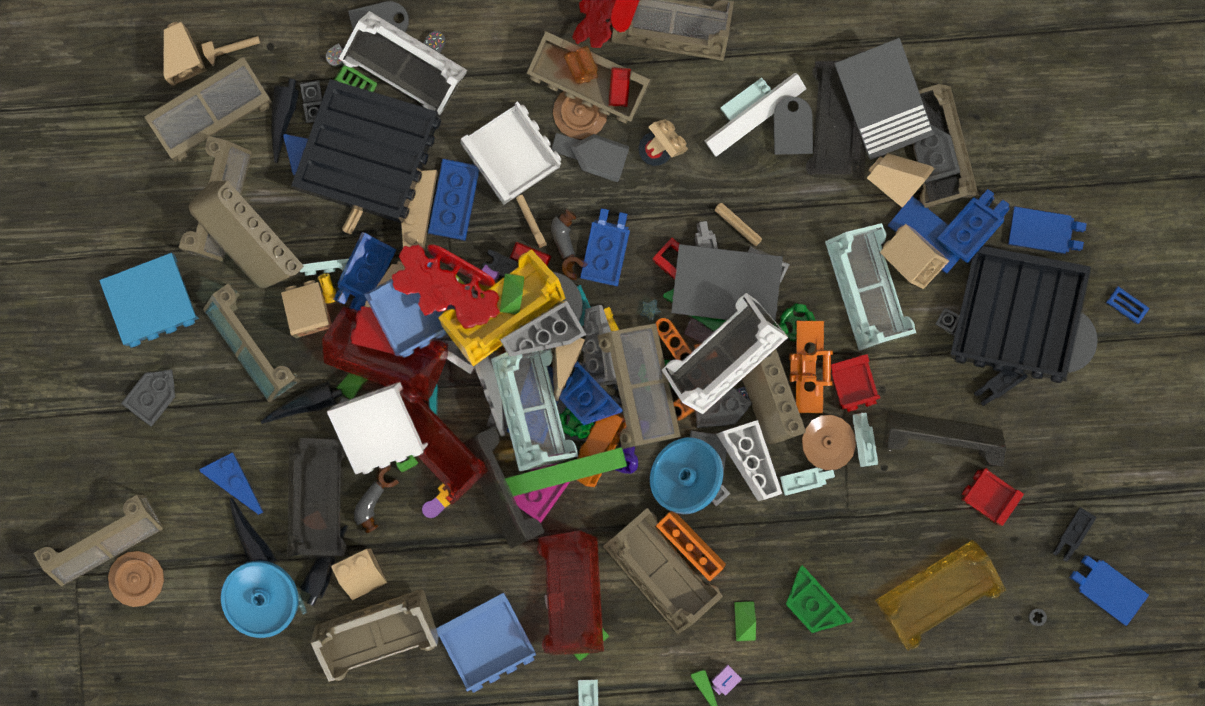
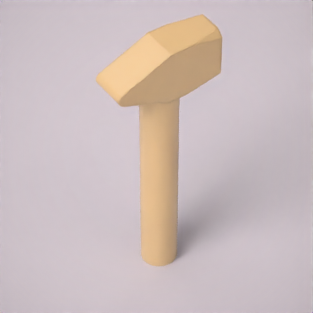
M259 36L216 49L212 41L201 44L204 56L214 66L216 56L259 44L260 39Z
M519 195L516 197L517 202L539 248L546 246L545 239L535 222L524 196Z

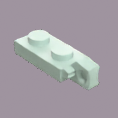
M349 259L303 264L304 267L300 272H305V276L315 275L317 270L331 273L335 272V268H340L343 271Z
M867 413L854 414L853 424L860 467L878 465L873 427H870L868 424Z
M814 468L782 476L780 480L784 495L786 496L821 487L826 484L825 479L833 478L835 475L833 470L823 472V469Z

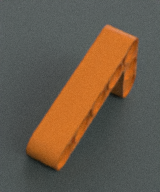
M658 319L656 322L658 335L674 358L682 361V356L685 353L691 354L693 351L669 319ZM663 322H668L669 324L667 332H661L660 325ZM673 338H679L680 345L677 348L671 346ZM698 363L686 374L695 387L692 390H695L697 387L703 390L706 385L713 382L701 363ZM700 369L702 376L700 379L695 380L692 373L694 370ZM680 398L673 403L674 407L681 408V415L677 417V421L684 419L695 411V409L682 403Z

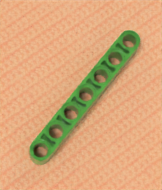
M621 447L498 480L497 484L501 499H506L623 468L627 464Z

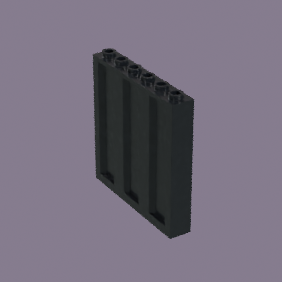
M330 79L291 186L296 191L403 223L404 219H407L410 208L408 206L410 201H413L415 198L416 184L421 181L422 167L428 161L429 154L427 153L429 147H432L434 144L435 130H438L440 127V115L437 111Z
M982 246L973 256L951 350V358L961 364L970 362L976 367L984 368L985 366H990L996 371L1003 372L1005 369L1012 371L1016 375L1030 374L1035 379L1045 377L1050 378V381L1055 383L1067 382L1090 279L1091 266Z

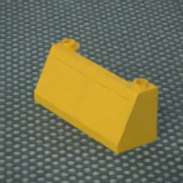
M532 249L519 257L518 268L510 273L512 275L524 276L523 295L519 313L509 314L500 312L497 317H490L487 324L476 325L468 329L463 328L457 320L455 309L446 310L438 317L444 330L473 367L503 345L500 339L566 299L557 276ZM504 278L488 289L498 293L497 307L499 311Z

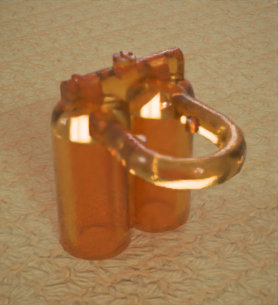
M583 46L563 56L573 79L578 85L585 82L589 83L591 82L590 80L598 78V68L588 46Z

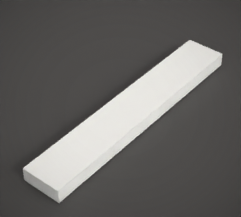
M797 73L792 74L704 140L713 155L718 156L774 114V110L781 100L787 97H796L806 90Z

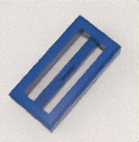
M1119 286L1115 288V291L1106 301V303L1136 324L1140 323L1149 310V307ZM1120 293L1122 296H1124L1132 303L1140 307L1143 311L1140 312L1139 310L1131 306L1129 303L1121 299L1119 296H1117V294ZM1115 299L1139 317H1135L1133 314L1125 310L1123 307L1115 303L1113 300Z

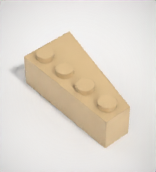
M437 170L421 171L422 178L416 184L415 198L413 201H410L408 206L410 208L409 215L401 223L403 247L419 244L423 250L425 248L438 175Z

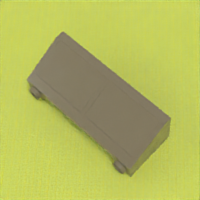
M647 508L603 547L675 632L679 634L693 625L723 596L717 586L705 585L655 527L657 525V517Z
M423 589L315 625L311 645L328 681L331 682L344 679L350 669L419 647L421 650L430 651L437 646L438 634Z

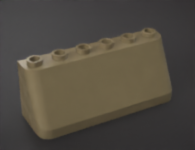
M546 31L527 71V74L531 75V80L540 83L542 80L548 83V88L554 91L561 89L565 91V96L574 100L575 97L583 99L582 104L591 108L593 105L600 107V112L608 116L610 113L617 115V120L626 124L627 121L632 122L652 81L631 71L628 107L608 106L612 67H625Z
M228 180L211 181L190 202L189 211L192 216L257 287L267 288L296 275L304 267Z
M758 326L732 338L730 348L735 361L758 341L755 336L759 330ZM775 349L742 378L749 401L752 402L751 406L756 420H758L764 440L768 444H776L806 433L779 355Z

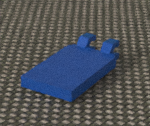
M987 189L979 200L973 197L940 234L937 242L968 263L1004 222V215L1009 211V203L1002 200L994 210L988 206L994 200V193Z
M1014 207L1008 245L1065 254L1069 250L1081 251L1083 250L1084 242L1071 240L1072 231H1086L1087 223L1074 222V218H1071L1069 215Z
M601 208L599 221L595 220V222H592L584 259L588 265L582 268L580 278L618 286L630 232L628 230L629 227H625L627 214L620 212L618 224H611L606 222L609 210Z
M362 232L337 283L340 289L336 292L333 300L345 304L351 294L355 298L352 300L349 308L354 311L361 310V307L367 301L364 294L377 287L396 249Z
M1085 555L1081 562L1090 568L1091 572L1085 578L1077 571H1073L1070 578L1080 585V593L1127 626L1149 594L1103 560L1096 562Z

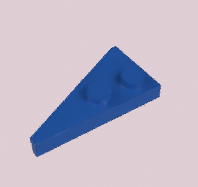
M230 453L199 469L201 473L258 515L264 513L234 453Z

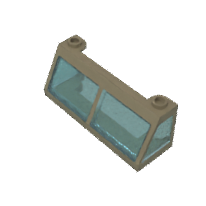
M228 283L212 294L203 310L267 401L271 403L301 380L296 373H292L285 366L273 369L234 314L238 310L236 305L237 298L241 295L235 287Z

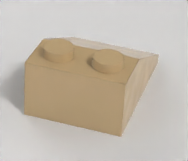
M582 338L568 345L554 347L551 350L554 353L552 366L555 401L559 400L581 353L585 341Z

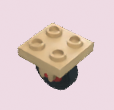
M666 119L651 124L649 128L652 132L646 134L639 144V154L642 160L652 166L662 165L670 157L681 155L688 150L686 141L676 134L674 125Z

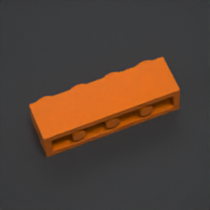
M618 413L596 421L594 427L589 430L590 434L586 442L581 446L577 459L614 450L620 440V432L627 427L625 417ZM602 473L577 479V481L585 486L595 487Z
M669 511L657 523L656 527L709 581L724 569L726 565L724 561L677 513Z

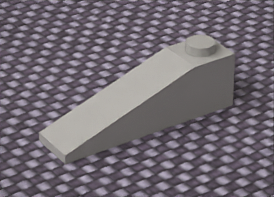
M564 301L500 339L509 357L568 345L585 336L586 333L569 303Z
M602 305L587 308L584 321L585 345H583L581 350L584 352L583 363H580V365L600 386L616 384L617 380L611 353L603 352L598 341V335L611 332Z
M488 355L475 365V369L502 437L505 436V413L491 361L496 355Z

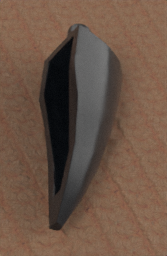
M291 78L288 80L287 87L275 86L273 93L271 136L274 162L277 164L284 141V134H286L290 120L295 112L299 91L295 89L296 80Z
M329 381L323 382L288 400L261 420V423L264 424L305 412L320 411L336 405L335 399L343 396L342 390L332 391Z
M230 498L234 524L248 561L276 562L277 560L268 544L251 526L233 498Z
M345 525L327 544L303 580L300 590L311 594L307 604L314 606L317 598H323L330 583L333 570L331 566L334 565L348 525Z

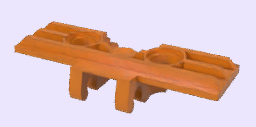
M797 321L796 353L789 354V360H791L789 381H796V405L799 413H823V386L832 385L830 379L833 350H824V321ZM809 342L814 343L816 347L812 353H807L804 349L805 345ZM817 355H823V380H816ZM805 382H814L815 388L812 391L804 389Z

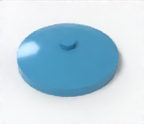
M697 438L678 439L667 445L658 454L653 463L650 473V487L653 496L661 506L673 513L691 514L700 511L712 502L720 490L723 480V464L717 451L705 441Z
M250 561L237 567L225 580L221 591V605L227 620L239 632L251 637L266 638L280 633L292 622L298 609V592L290 575L278 565L267 561Z

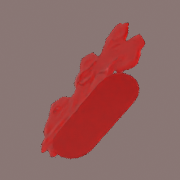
M582 0L579 2V8L581 13L586 14V18L577 25L572 35L573 40H575L576 44H579L589 37L591 47L601 48L603 43L611 38L610 24L618 32H625L629 28L640 0Z
M419 244L403 247L399 258L405 270H399L392 274L393 287L395 290L406 295L419 293L421 297L418 305L424 316L432 314L435 310L438 312L445 311L448 305L455 306L457 320L463 328L468 329L476 325L487 324L490 317L495 318L500 314L497 307L498 293L494 290L482 291L479 284L489 287L494 286L495 281L490 275L437 245L430 244L427 246L428 252L435 257L430 259L425 255L423 248ZM440 261L453 268V270H442L440 268ZM429 262L433 263L431 267L427 266ZM457 272L472 279L471 283L462 284L456 280ZM470 286L469 290H465V287ZM473 286H475L474 290L478 292L477 298L472 296L471 290Z

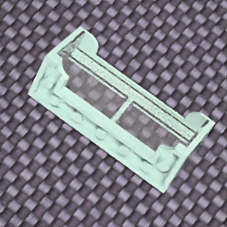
M882 223L848 231L825 241L859 350L916 333L913 320L908 316H903L886 258L880 253L882 250L881 244L886 239V231Z
M551 348L511 357L506 352L491 359L519 471L564 462L578 457L575 443L572 440H565L547 366L551 364L553 359Z

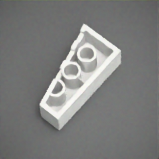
M758 420L717 434L758 501L782 494Z

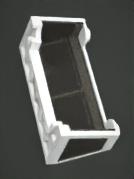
M370 11L358 21L339 57L346 66L351 68L353 66H361L424 104V108L437 111L439 115L445 109L467 72L465 68Z
M747 293L737 300L735 307L738 311L683 361L671 360L662 369V372L682 403L702 414L788 338L761 304Z

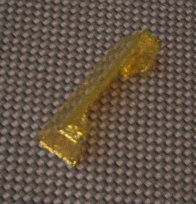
M972 540L875 601L902 645L909 651L919 646L922 640L920 635L983 596L988 598L999 597L1001 593L1006 591V588L989 556Z

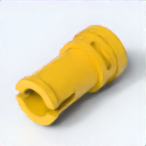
M325 273L318 276L325 303L335 302L333 299L336 295V289L333 287L330 274Z
M610 307L604 309L611 331L619 330L612 317L613 314Z

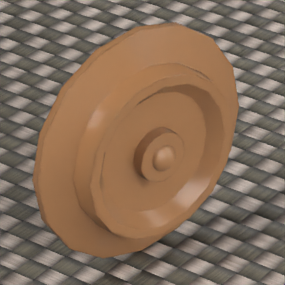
M565 91L560 93L554 103L553 116L556 126L563 134L582 140L601 131L606 123L607 115L599 111L600 107L593 105L591 108L582 104L583 99L575 97L574 100L565 96Z
M834 415L820 416L812 420L805 428L806 433L802 437L803 452L808 461L815 467L823 470H837L846 465L853 457L856 448L855 434L851 426L842 418Z
M141 551L127 552L118 557L111 566L108 575L109 588L113 596L122 604L132 607L145 606L154 601L162 590L164 583L163 569L158 560L148 553Z

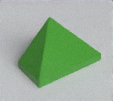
M505 274L500 312L509 314L520 312L524 276Z
M360 359L337 389H341L342 393L351 400L376 371Z
M754 601L734 602L736 641L756 640Z

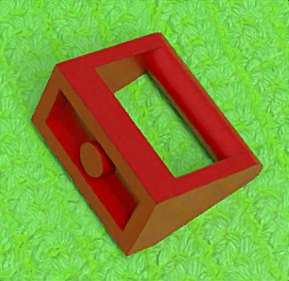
M671 238L654 256L652 261L675 280L676 268L662 257L663 253L670 246L677 252L679 250V243L674 238Z

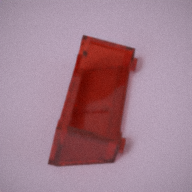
M343 307L322 339L324 363L385 386L400 382L403 388L402 392L429 401L447 360L448 344L440 340H433L430 345L423 348L418 346L413 349L414 353L407 357H403V355L398 357L390 353L355 346L352 344L351 333L357 325V311Z
M407 386L399 392L422 444L428 443L423 450L424 452L418 455V457L445 485L442 488L444 491L448 490V496L445 499L453 505L473 488L488 472V469L483 461L477 459L419 397L417 391Z
M582 531L539 537L537 550L545 558L549 623V634L545 635L542 640L544 653L566 655L604 652L597 537Z

